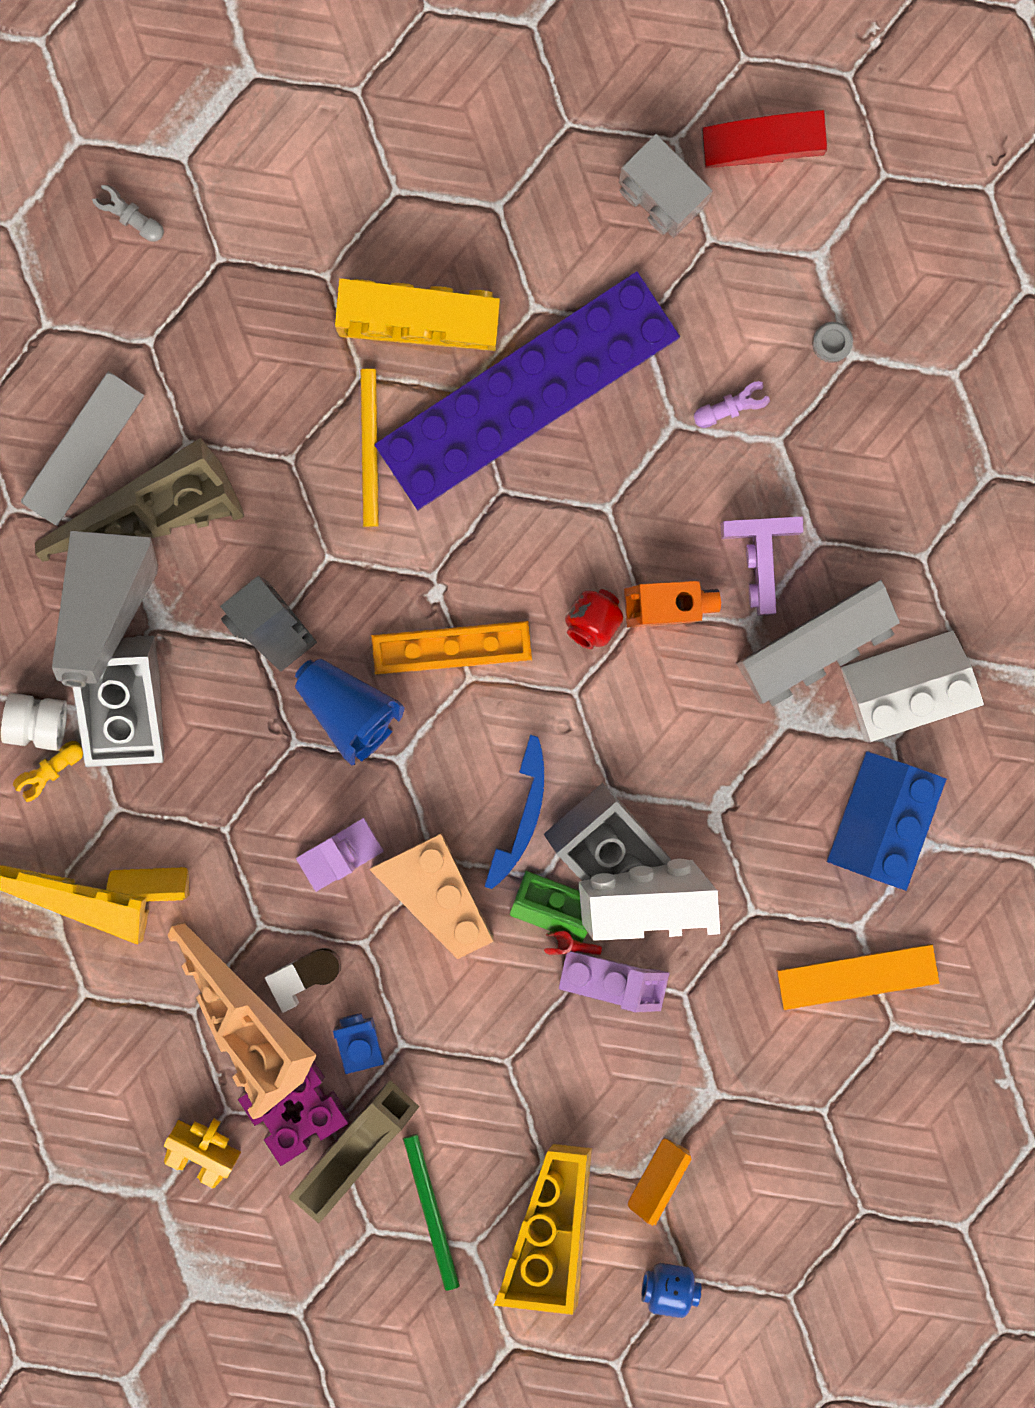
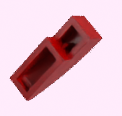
M824 110L750 118L702 128L705 168L783 162L784 159L824 156L827 151Z

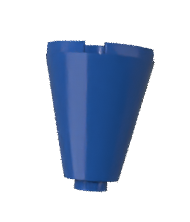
M318 659L315 662L308 660L299 668L295 675V678L298 679L295 685L296 690L340 754L351 765H355V757L362 762L375 752L393 732L388 728L393 717L399 722L403 716L405 708L398 700L323 659Z

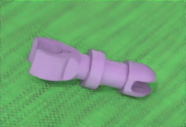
M753 382L734 397L729 394L723 397L724 401L712 406L708 404L700 407L694 413L695 423L701 428H706L717 424V420L729 415L731 418L739 416V411L756 410L765 407L770 402L768 396H765L762 400L751 398L753 391L763 389V382Z

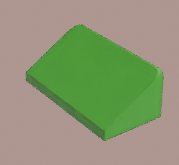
M525 871L511 908L510 916L551 932L566 931L572 936L573 940L583 942L587 931L582 925L579 890Z

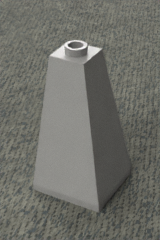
M70 531L52 669L57 681H62V684L70 687H85L86 683L98 684L157 575L158 563L151 537Z

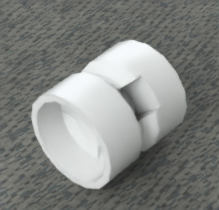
M9 693L2 717V743L26 746L30 740H33L37 748L59 751L66 727L67 702L65 700L45 698L39 704H36L33 696Z

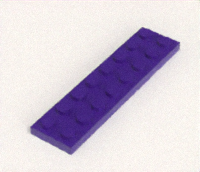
M636 271L374 445L417 511H419L680 339V335Z

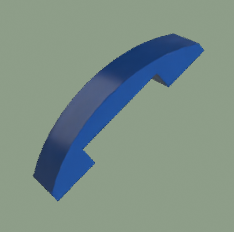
M534 735L529 737L519 773L534 778L512 851L496 847L484 886L486 888L493 889L514 868L527 848L539 818L544 793V761L539 738Z

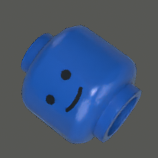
M658 1263L653 1267L652 1271L645 1272L641 1300L647 1303L649 1311L653 1314L684 1318L688 1315L691 1306L698 1307L702 1286L701 1283L695 1282V1276L691 1268Z

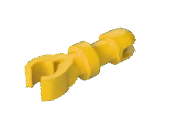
M76 741L65 743L60 748V752L49 761L46 758L39 763L41 767L37 770L20 774L13 782L15 790L20 791L24 785L32 784L29 790L23 791V797L26 802L37 798L48 780L55 781L60 777L59 772L69 764L73 766L83 757V749L80 743Z

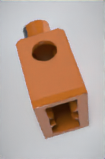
M699 581L639 584L624 589L627 628L702 621L703 613H718L721 610L719 590H701ZM676 598L681 602L680 610L676 605Z

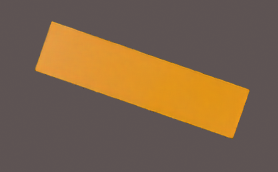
M528 621L371 635L375 675L532 660Z
M933 944L776 970L784 1010L940 984Z

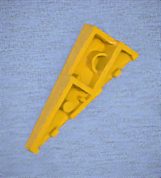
M0 865L1 891L138 945L143 941L149 910L145 909L147 898L74 884L75 879Z

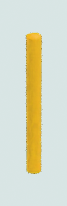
M361 369L363 527H379L378 453L374 445L377 443L376 369Z

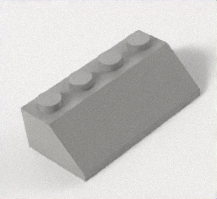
M879 580L867 585L736 664L758 702L763 704L769 701L772 706H775L793 695L789 688L802 680L808 686L827 675L823 668L837 660L838 664L842 666L861 655L857 648L871 640L872 644L876 646L892 637L894 632L891 628L900 622L883 582Z

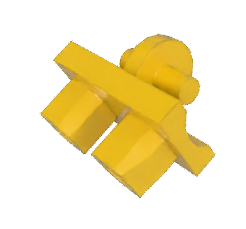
M215 1118L212 1120L209 1128L196 1121L190 1126L178 1120L164 1144V1147L167 1148L164 1163L176 1170H183L188 1160H191L202 1166L197 1176L199 1181L211 1188H215L223 1177L228 1178L241 1151L227 1145L230 1139L216 1132L221 1121Z

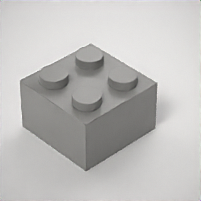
M657 134L621 168L619 184L622 186L619 191L623 197L634 207L640 204L650 214L647 218L650 224L662 235L668 232L673 238L707 206L713 191Z

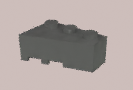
M257 576L220 606L226 613L221 620L235 637L238 636V638L243 640L246 638L280 672L317 644V641L269 581L260 576Z

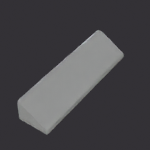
M108 371L22 498L21 503L58 526L144 398V395Z

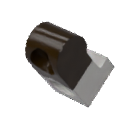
M321 948L269 973L265 980L282 1013L298 1005L299 1001L295 994L315 984L326 985L334 981L341 971L340 957L331 949Z

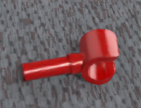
M566 931L549 932L546 934V936L555 937L558 941L557 948L544 949L548 955H563L570 951L600 955L602 952V946L573 940L572 936Z

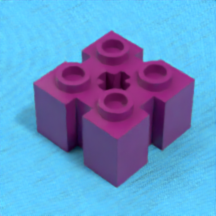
M313 1061L304 1082L259 1118L252 1119L247 1110L252 1106V1103L246 1091L238 1098L239 1103L254 1126L263 1121L269 1129L264 1142L280 1167L308 1149L311 1143L308 1139L309 1136L316 1132L319 1139L323 1140L348 1124L350 1115L334 1090L325 1096L319 1087L325 1076L315 1061ZM292 1100L294 1104L299 1101L303 1105L299 1117H295L294 1114L291 1116L286 1112L288 1107L287 1101Z

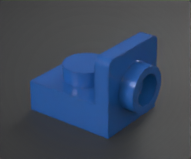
M362 1013L339 1019L340 1026L334 1027L333 1035L334 1039H337L345 1074L384 1065L373 1017L363 1019Z

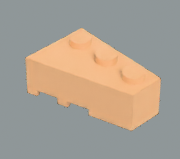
M442 832L369 869L457 959L493 942L494 938Z

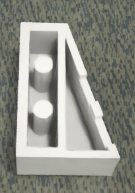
M673 859L667 865L656 867L637 866L631 868L629 872L615 875L600 873L592 876L589 880L579 881L582 925L593 940L644 938V931L669 930V937L682 936V929L707 928L708 935L720 934L718 890L693 860Z

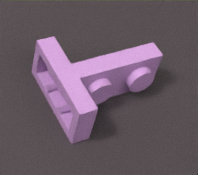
M803 517L723 521L720 524L721 539L753 538V544L746 546L748 568H754L755 584H749L750 608L757 607V616L776 614L772 536L802 534L804 532Z
M362 818L298 856L296 860L313 889L317 892L335 880H340L352 873L357 867L381 854L384 850L365 818Z
M570 951L565 957L559 989L621 1005V1009L632 1012L661 1011L669 973L657 969H642Z

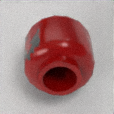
M600 589L599 592L591 590L582 592L565 616L568 636L586 649H593L594 646H606L623 623L624 616L618 607L619 599L605 589Z

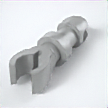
M101 185L102 189L110 192L111 201L115 205L112 203L104 205L100 202L99 198H95L92 201L96 207L119 216L120 223L125 226L130 224L140 231L139 234L148 241L155 242L163 237L164 230L160 223L153 218L148 219L138 211L139 207L133 202L130 205L121 198L119 192L112 186Z

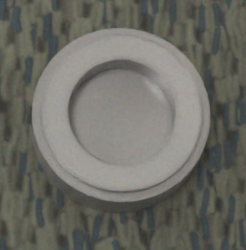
M839 322L825 323L814 334L812 341L813 350L817 357L825 362H839L852 349V334L845 325Z

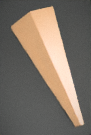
M185 923L172 926L168 933V938L170 941H177L186 959L182 968L185 975H193L201 994L196 999L220 1051H227L237 1071L232 1076L237 1087L244 1086L252 1103V1106L247 1109L252 1119L259 1118L304 1082L316 1054Z

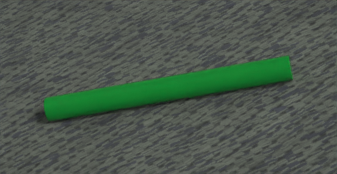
M418 1134L409 1135L403 1138L444 1289L445 1291L453 1290L460 1287L422 1147Z

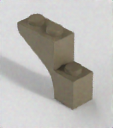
M390 1080L366 1104L350 1126L326 1149L290 1194L289 1198L319 1224L376 1156L403 1129L420 1106Z

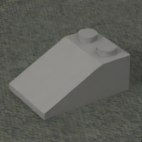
M155 637L122 638L98 684L86 683L85 687H73L85 767L164 762L160 673Z
M604 783L600 784L544 833L556 854L582 881L589 880L592 876L600 873L615 875L629 872L633 867H656L667 865L671 861V858Z

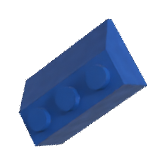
M866 751L826 862L907 891L947 778Z

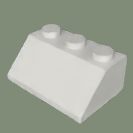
M949 631L840 667L865 742H873L984 705L972 666L954 631Z

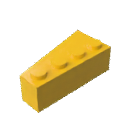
M339 278L335 328L339 337L496 351L500 298H492L493 292L485 290H469L468 295L453 293L452 288L431 286L429 290L414 288V285L406 283H391L389 285L363 279L349 280Z
M553 1144L547 1151L494 1306L574 1314L579 1299L592 1148Z

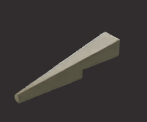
M199 438L35 543V554L44 562L49 561L52 554L68 551L70 531L155 538L171 534L172 528L195 523L197 528L209 526V520L231 516L233 520H238L244 517V513L221 462L204 441Z

